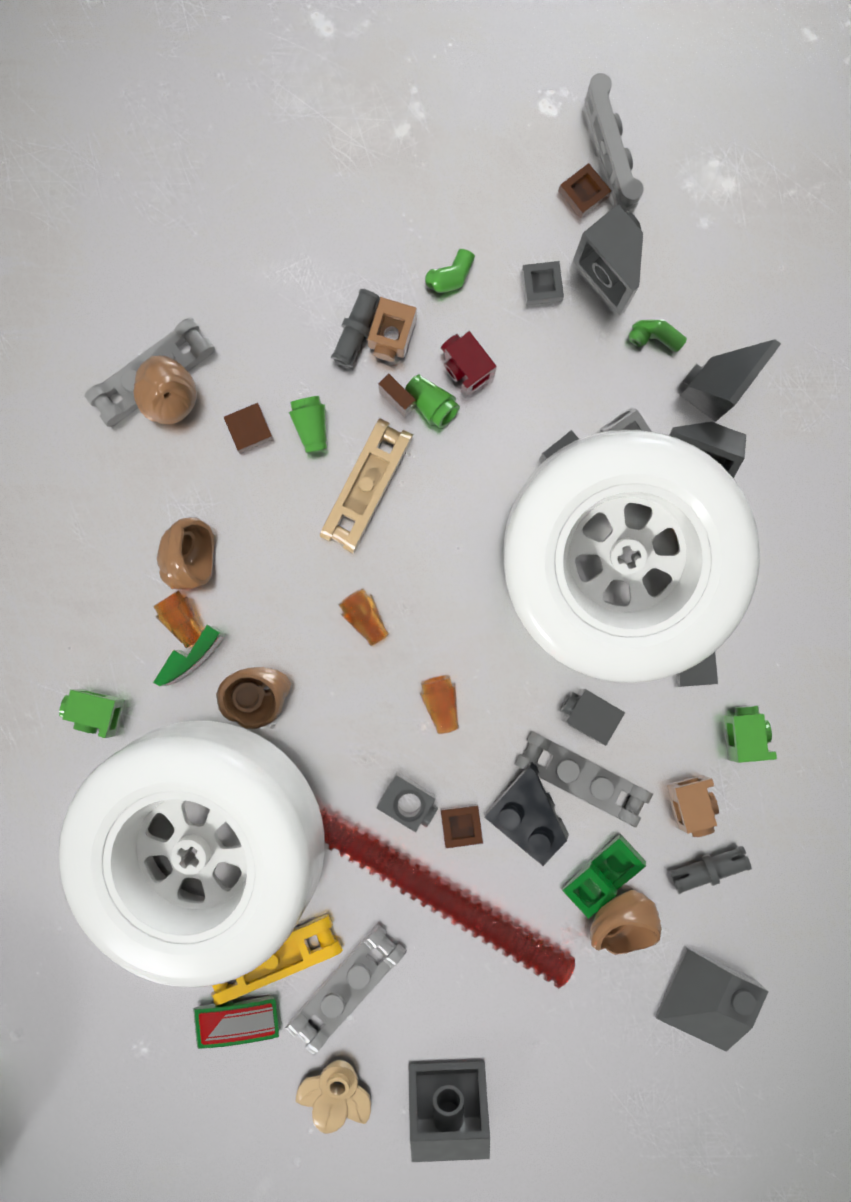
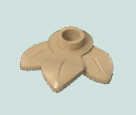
M341 1060L331 1062L323 1069L321 1075L308 1077L303 1080L296 1093V1103L313 1107V1123L321 1133L329 1134L336 1132L344 1125L346 1118L361 1124H365L369 1120L371 1113L370 1096L367 1091L358 1085V1076L348 1062ZM339 1081L343 1084H336L334 1082Z

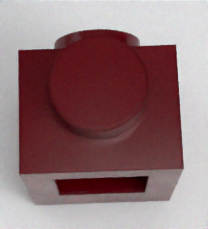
M470 331L461 337L455 334L442 344L441 349L445 353V360L447 361L444 363V367L454 381L457 382L461 379L463 382L461 393L465 398L495 376L496 364Z

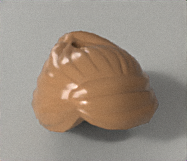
M151 356L140 365L136 372L133 389L134 398L139 410L147 419L159 422L160 424H174L182 421L191 412L197 398L196 386L191 374L180 363L167 356Z
M197 517L183 518L172 524L161 537L157 553V564L160 569V578L171 589H193L209 582L213 568L214 535L207 523Z
M254 667L236 671L226 677L219 685L216 693L218 710L226 719L237 722L246 729H257L266 726L281 713L284 700L290 693L291 682L285 674L272 668ZM265 686H268L269 689H268V690H264V687H265Z
M629 890L617 896L601 907L596 913L590 928L591 946L598 951L606 949L610 953L618 955L656 945L660 941L662 930L656 904L643 893H639L636 890Z

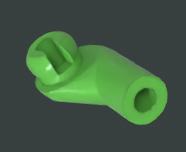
M459 249L452 266L431 269L427 272L425 276L426 286L437 293L459 289L467 278L475 255L466 249Z
M663 319L638 320L632 325L633 330L628 336L630 342L638 347L645 346L648 339H658L673 352H678L687 340L682 333Z

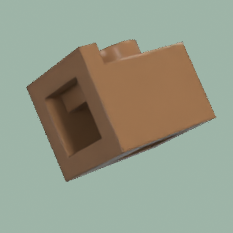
M380 297L367 339L368 347L374 349V356L391 362L395 360L396 356L405 357L417 320L416 307ZM389 331H395L399 336L396 340L385 337V334Z
M704 775L667 785L678 827L687 834L692 833V837L710 835L715 832L714 827L717 826L715 815L719 814L718 803L713 792H708L707 788L714 786L713 779Z

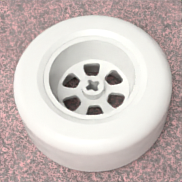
M641 430L605 431L586 436L559 449L548 457L527 479L515 499L506 524L504 537L505 581L514 610L522 625L535 642L554 659L579 673L605 681L618 683L655 681L681 673L709 657L724 644L743 619L751 603L759 573L760 548L756 522L750 505L734 478L721 464L696 446L660 433ZM628 503L642 504L651 508L652 514L642 529H633L625 525L624 508ZM599 512L606 515L612 527L611 533L603 541H596L583 534V527ZM667 528L674 529L678 539L679 551L674 555L656 554L652 539ZM625 546H629L632 551H637V553L631 555L632 562L625 563L622 558L617 559L618 556L623 554L622 548ZM582 554L598 555L602 563V571L588 581L581 580L576 568V557ZM652 568H657L671 576V582L657 596L649 595L642 582L643 577ZM619 580L629 584L630 601L627 605H616L603 600V593L611 581Z
M196 720L166 725L148 732L111 755L88 775L77 790L64 817L60 833L58 855L61 883L72 914L90 941L117 965L141 978L169 986L193 988L222 984L251 972L276 953L289 938L311 901L319 883L324 860V828L320 809L311 787L297 766L284 752L260 735L242 727L217 721ZM185 801L195 802L210 809L204 824L191 823L187 819L184 808ZM157 813L164 814L174 827V833L169 840L155 837L148 831V827ZM227 822L237 835L241 845L228 847L222 845L217 835V829ZM193 848L197 850L196 854L192 852ZM153 856H166L173 868L172 873L166 877L158 868ZM220 862H226L240 868L242 874L234 887H225L215 875V869ZM184 878L199 879L202 883L205 897L191 894L181 889Z

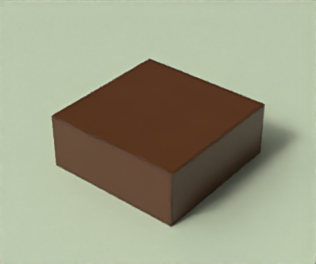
M589 163L560 184L558 190L580 218H583L600 205L611 194L610 188Z
M389 373L378 383L379 393L404 418L416 409V399Z
M258 402L224 416L226 425L239 453L274 439Z
M478 804L440 809L445 849L483 844Z

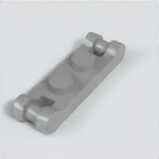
M597 73L590 80L585 98V107L615 206L619 204L625 212L629 211L632 213L638 205L644 187L640 180L632 176V154L628 147L624 148L621 139L623 133L622 121L618 113H613L608 95L612 87V80L607 74Z
M190 317L181 321L174 331L104 382L96 384L87 390L84 395L91 406H97L101 412L100 418L107 427L115 425L138 408L133 393L136 372L140 365L151 356H167L180 363L189 371L214 351L215 347L209 339L203 338L198 332L199 326L193 318ZM187 341L191 349L183 355L178 347ZM118 391L123 400L113 404L109 397Z
M533 731L531 732L527 740L530 744L524 756L519 755L515 763L516 766L525 770L533 762L539 770V778L635 828L638 826L641 817L638 815L644 803L649 804L653 793ZM543 750L552 754L546 767L537 763ZM621 791L631 795L625 809L615 804Z
M379 924L372 929L285 1027L292 1036L298 1035L307 1043L305 1048L313 1055L324 1046L328 1038L406 954L407 950L399 943L393 944L385 936L387 932ZM374 948L384 955L379 963L369 955ZM314 1014L324 1023L318 1030L308 1023V1020Z

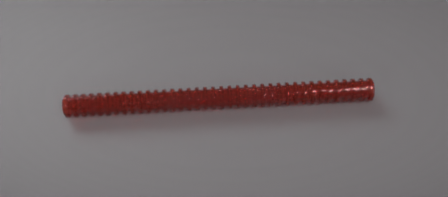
M328 808L320 809L324 828V842L329 845L328 849L330 851L336 849L339 851L338 855L340 857L348 856L350 863L358 862V868L362 870L365 867L368 868L370 875L374 876L376 873L380 876V881H389L391 888L399 887L401 894L404 895L407 892L410 894L409 898L411 900L419 899L421 906L429 905L431 912L436 913L439 911L441 913L440 917L444 920L448 917L454 926L460 924L461 930L464 932L472 931V937H482V943L487 945L490 942L492 949L496 951L501 949L502 955L505 957L511 955L513 956L512 961L515 963L523 962L525 969L533 968L535 975L543 974L545 981L550 982L553 980L554 986L558 989L568 982L575 968V958L573 956L565 957L563 950L558 949L555 951L553 944L548 943L545 945L543 938L537 937L535 939L534 933L529 930L525 933L523 926L519 924L514 926L513 920L510 918L504 920L502 919L503 914L500 912L492 913L493 908L490 906L482 907V901L478 899L475 902L472 901V895L468 893L465 896L462 895V889L458 887L455 889L451 888V883L448 881L445 883L441 882V877L438 875L435 877L431 876L429 869L421 870L419 863L416 862L413 865L410 863L409 857L401 858L399 851L391 852L389 845L381 846L379 839L371 840L368 838L370 834L358 832L359 827L356 825L352 828L348 826L349 821L346 819L343 822L338 820V814L334 813L332 816L328 814Z

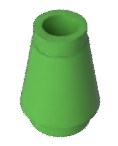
M420 374L414 376L405 387V390L416 399V406L430 425L436 424L439 428L445 427L454 419L460 409V405L455 402L456 397L423 378Z
M312 396L290 402L292 411L289 412V415L305 448V452L310 453L327 449L325 404H321L320 397Z

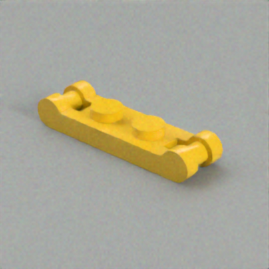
M322 915L294 928L289 938L276 953L251 972L237 978L235 983L228 984V982L212 985L214 991L211 993L215 1005L233 1000L340 954L343 949L339 939H334L330 928L333 924L329 915ZM316 935L320 947L310 950L306 939Z

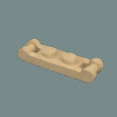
M381 418L375 424L320 533L321 538L329 542L333 539L343 544V549L351 553L356 551L384 492L413 438V434L405 430L399 432L389 427L390 423ZM383 440L394 445L390 454L378 448ZM343 516L355 521L351 531L339 526Z

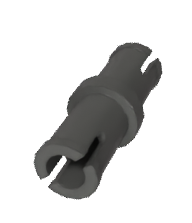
M361 288L359 290V295L349 318H344L341 326L344 330L334 353L331 355L334 361L347 367H353L354 360L364 338L369 336V326L379 304V295Z
M740 846L737 849L714 857H710L708 854L702 856L699 862L676 870H670L672 881L676 884L677 893L682 894V892L708 883L715 886L720 884V879L746 870H752L748 856L745 857L744 855L746 854L744 847Z

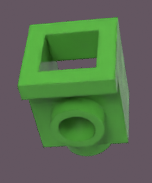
M70 689L69 695H65L61 702L59 716L63 718L62 720L74 722L73 729L96 734L98 728L100 729L98 737H114L125 700L83 689Z
M758 705L735 707L736 714L724 715L728 760L743 763L777 759L776 751L768 750V743L772 740L771 725L768 720H765V715L759 713Z

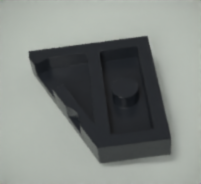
M531 762L490 807L484 818L544 866L567 842L569 833L562 819L555 812V804L550 793H546L538 776L539 770L536 764Z

